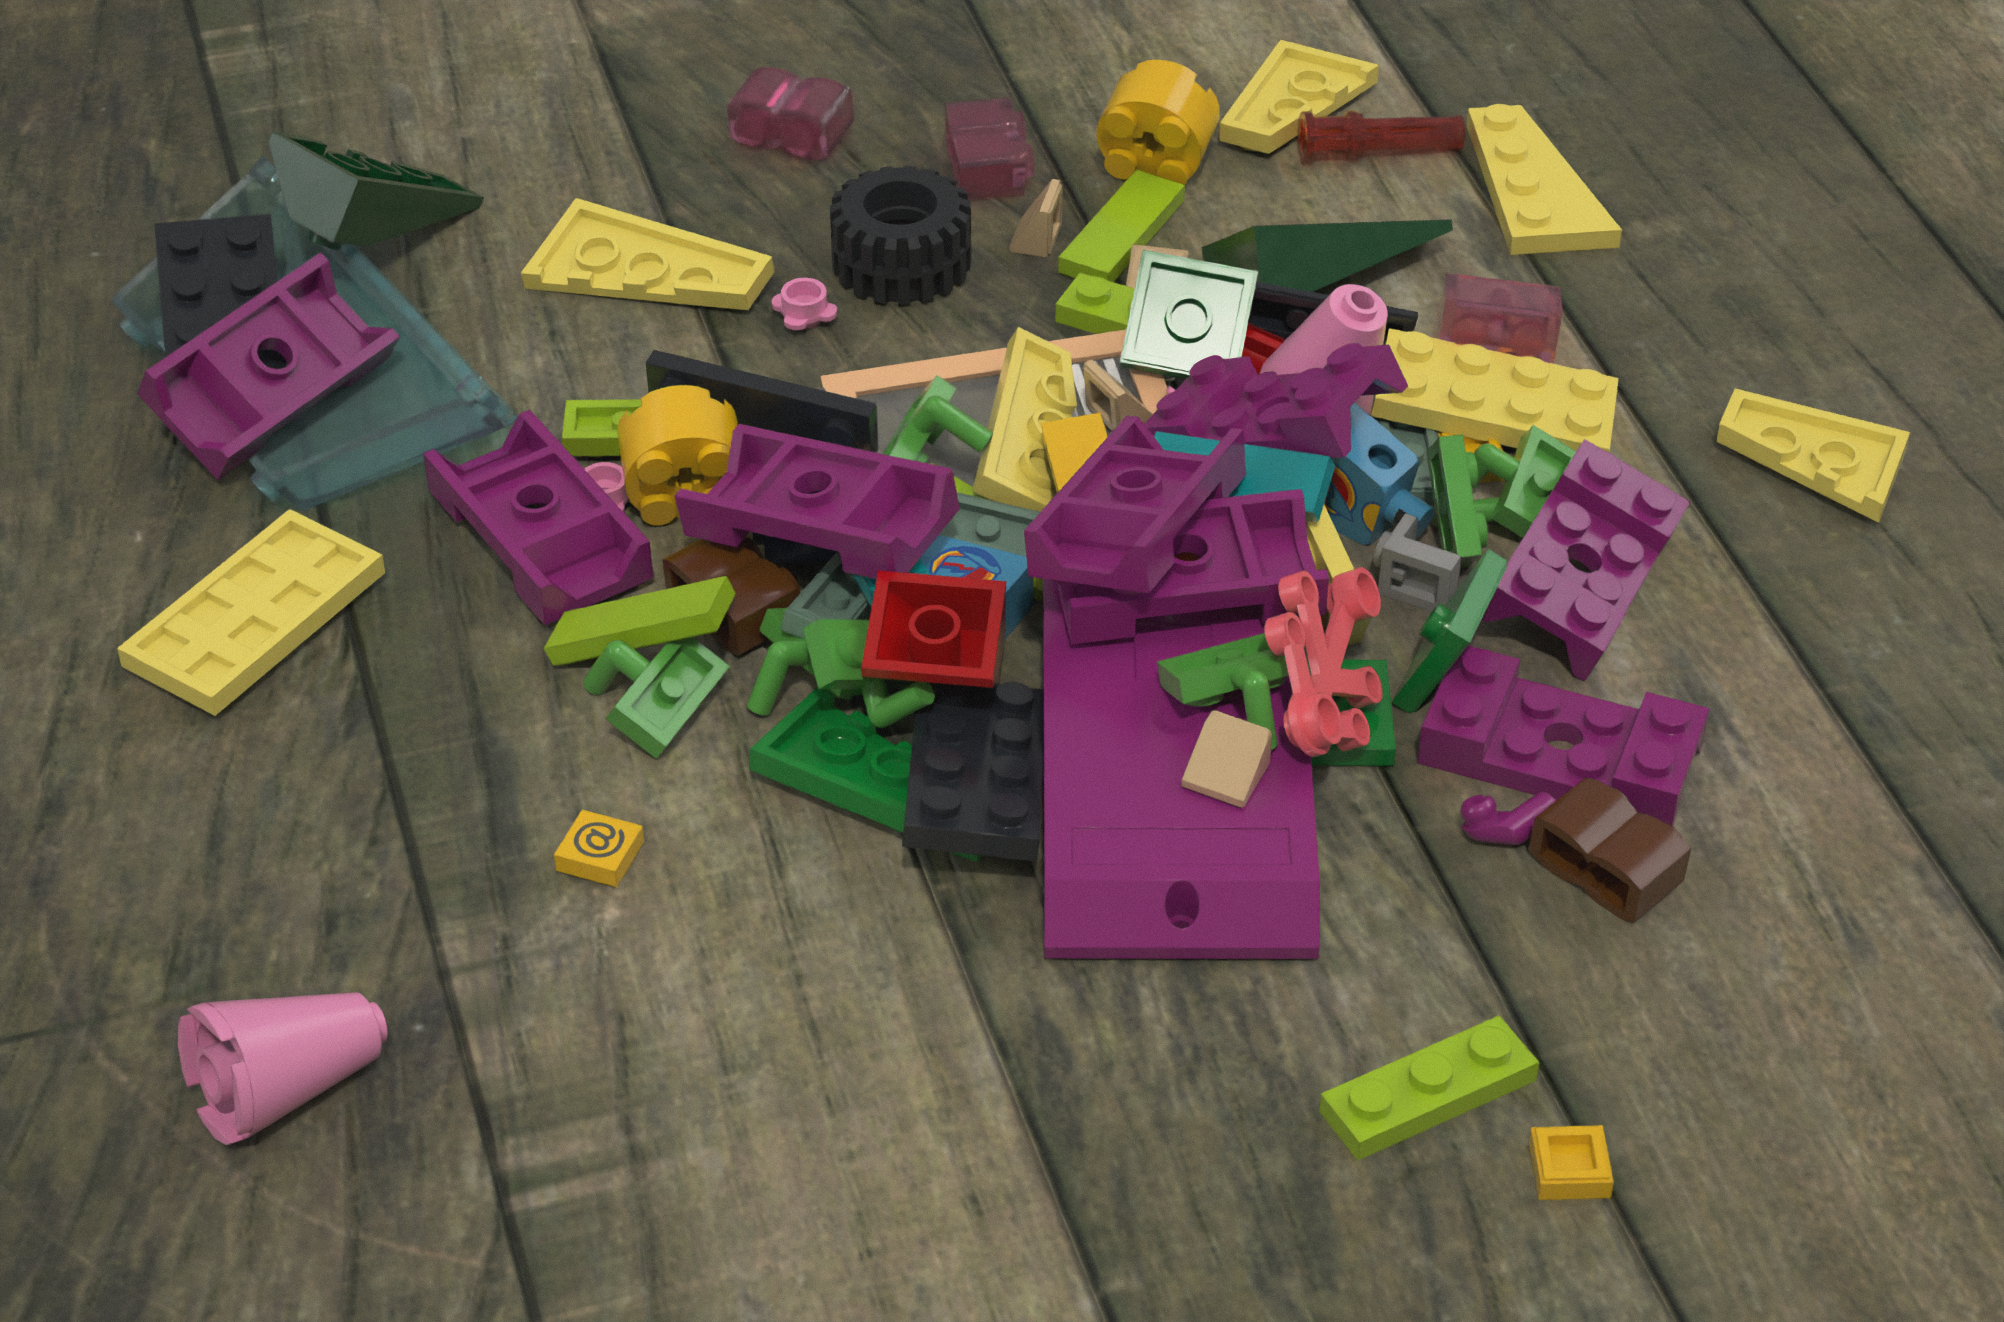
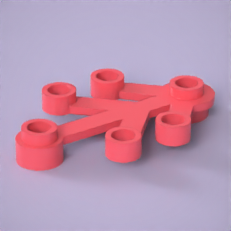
M1363 567L1335 575L1332 583L1328 585L1327 610L1331 616L1324 635L1318 607L1319 592L1311 574L1303 570L1284 576L1279 581L1278 590L1281 602L1288 612L1268 618L1265 622L1264 631L1271 651L1277 656L1285 655L1293 695L1284 714L1286 734L1295 747L1300 748L1310 757L1326 754L1333 744H1336L1342 751L1365 746L1370 741V728L1360 708L1379 703L1382 700V684L1377 672L1371 666L1349 670L1341 669V665L1354 623L1375 617L1380 612L1381 599L1378 586L1371 573ZM1304 646H1306V651H1307V656H1308V661H1309V665H1310V670H1311V675H1312V676H1310V672H1309V667H1308V663H1307V659H1306V655H1305ZM1332 696L1346 697L1354 708L1340 712Z

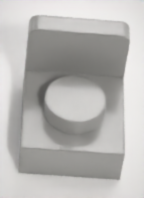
M1405 513L1394 531H1385L1376 546L1373 564L1380 568L1379 593L1432 612L1438 603L1445 606L1458 589L1461 556L1416 541L1418 517Z

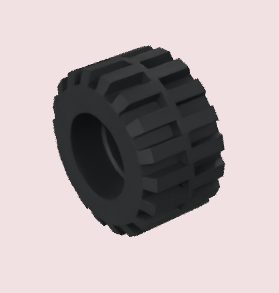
M904 165L902 168L887 166L880 167L878 171L868 170L858 174V179H849L842 184L841 191L835 192L832 197V205L830 206L832 268L834 274L839 276V282L845 288H853L855 295L862 298L872 297L874 302L884 304L888 301L898 302V305L910 304L912 301H921L923 303L934 300V296L937 294H948L953 291V285L961 284L966 279V271H970L972 264L971 201H968V194L965 189L957 187V181L951 177L939 176V172L932 169H916V166Z

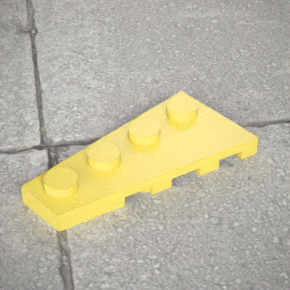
M576 198L522 270L521 276L525 289L749 310L775 271L772 256Z
M1020 327L1016 329L1007 344L987 428L993 434L982 449L972 491L992 501L1041 512L1057 494L1043 441L1041 423L1071 418L1072 412L1077 406L1071 353Z

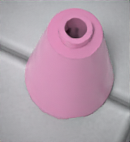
M1347 284L1336 288L1265 361L1260 374L1274 371L1277 375L1294 374L1311 368L1323 369L1327 364L1328 356L1344 345L1359 343L1362 347L1383 345L1388 317L1385 303L1375 292L1364 286ZM1374 395L1360 396L1355 403L1371 415Z
M358 992L203 1002L187 1008L191 1014L180 1017L178 1023V1050L187 1088L200 1084L208 1105L196 1109L201 1121L216 1140L229 1145L248 1139L378 1059L382 1043L387 1040L388 1030L380 1007L375 1002L369 1003Z

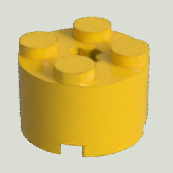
M1146 60L1138 63L1135 70L1127 74L1125 71L1114 88L1096 130L1098 146L1105 157L1104 167L1107 172L1115 178L1125 180L1137 169L1186 185L1188 179L1198 169L1219 121L1220 107L1217 97L1209 87L1206 93L1195 82L1196 73L1181 64L1166 60Z
M677 385L651 391L640 398L641 407L635 410L629 417L626 410L618 423L617 437L626 494L630 502L640 511L642 520L647 524L661 526L671 522L674 518L680 517L675 500V494L680 489L708 494L727 472L733 430L738 426L735 410L725 399L723 405L710 397L709 390L698 386Z

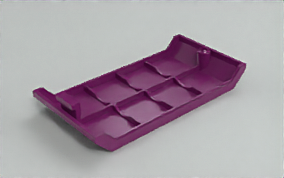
M1043 579L1044 959H1319L1320 874L1312 763L1310 756L1290 742L1285 731L1284 714L1293 695L1289 676L1285 677V682L1280 686L1269 689L1278 746L1271 750L1270 764L1244 808L1182 787L1183 775L1209 714L1212 711H1219L1247 721L1243 692L1240 689L1224 693L1223 700L1218 703L1195 707L1182 704L1162 688L1160 684L1158 661L1265 633V622H1262L1258 605L1136 619L1135 637L1071 644L1057 583L1054 580Z

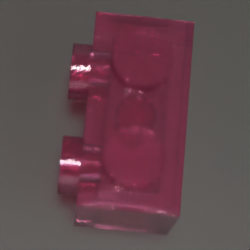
M1446 273L1437 325V339L1455 342L1459 346L1476 344L1487 350L1519 357H1536L1544 362L1554 364L1563 314L1561 287Z

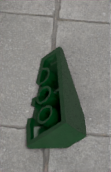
M272 132L268 142L290 219L310 230L308 235L310 240L332 250H340L342 244L370 246L480 208L484 199L481 195L439 173L395 161L388 165L352 149H348L346 155L334 151H327L325 154L327 145L322 141L312 138Z
M1452 219L1252 226L1202 247L1203 260L1207 262L1258 271L1256 282L1313 292L1453 231Z

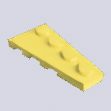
M1494 104L1489 107L1468 108L1466 126L1510 255L1620 248L1622 229L1521 105Z

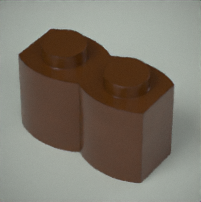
M747 536L737 547L699 539L662 559L666 589L727 576L736 594L717 632L710 633V635L724 649L734 655H740L766 641L768 638L759 629L767 609L788 608L800 594V589L794 576L786 568H778L772 562L764 559L756 543Z
M1591 778L1581 780L1534 818L1529 845L1531 854L1548 871L1568 883L1581 886L1597 904L1618 918L1628 922L1637 921L1684 881L1691 852L1690 846L1673 826L1647 814L1638 813L1622 792Z

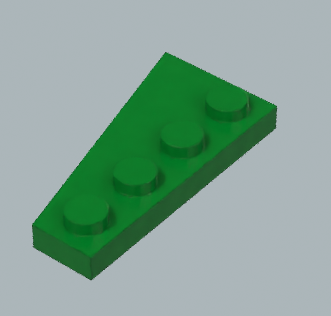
M816 687L750 748L749 770L773 779L784 786L795 788L832 803L838 808L849 810L903 833L911 744L903 740L894 745L876 733V727L870 722L869 717L859 711L849 715L834 707V695L826 690ZM950 852L974 862H978L983 857L982 855Z

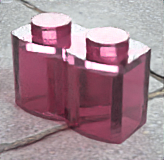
M772 67L753 70L727 105L730 137L742 144L762 149L780 147L792 155L805 159L818 160L829 157L854 122L851 89L827 78L812 77L802 80L788 71Z
M1009 97L944 103L946 145L950 163L953 167L954 180L957 181V187H963L968 194V198L1025 193V177L1034 176V158L1031 144H1025L1026 130L1023 112H1014Z

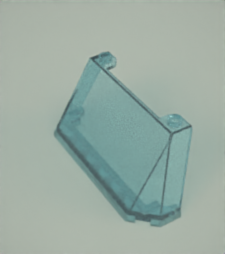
M264 155L254 164L244 178L197 219L271 214L278 281L321 252L329 260L337 294L368 327L393 328L400 336L387 361L349 388L341 385L269 436L263 448L249 460L256 469L250 477L251 481L275 503L284 496L301 511H305L424 461V452L435 449L441 454L508 427L517 418L518 414L358 246L342 244L340 250H332L308 238L310 230L290 219L276 168ZM156 257L121 288L111 301L126 317L119 326L138 345L145 349L152 342L165 353Z

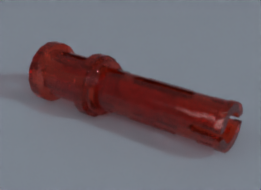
M1348 110L1344 116L1314 117L1311 111H1302L1299 115L1297 129L1298 151L1301 160H1312L1314 155L1344 154L1346 159H1357L1358 156L1363 155L1364 151L1461 150L1465 143V122L1462 115H1455L1453 117L1364 118L1362 113H1358L1356 110Z

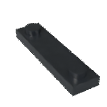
M653 350L646 361L648 393L669 386H698L709 390L712 399L719 401L723 405L725 399L731 404L735 410L738 425L757 427L875 453L879 448L877 403L658 350Z

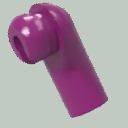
M1539 792L1512 811H1497L1496 802L1491 796L1475 795L1466 799L1460 808L1461 816L1465 820L1462 828L1470 838L1477 842L1521 845L1531 838L1534 818L1556 800L1546 792Z

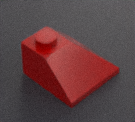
M878 570L861 666V676L993 688L1000 677L1006 634L1007 581Z

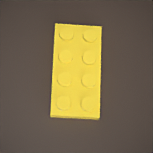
M1389 328L1385 345H1390L1408 387L1402 393L1375 395L1371 412L1372 417L1445 433L1463 434L1464 437L1486 442L1488 438L1497 439L1501 445L1513 448L1518 447L1521 437L1534 425L1575 451L1578 450L1584 439L1604 451H1610L1619 378L1602 375L1591 369L1579 370L1547 363L1536 357H1519L1487 350L1476 344L1464 345L1432 338L1421 332H1404Z
M289 509L120 645L117 650L121 667L216 716L385 574L383 555Z

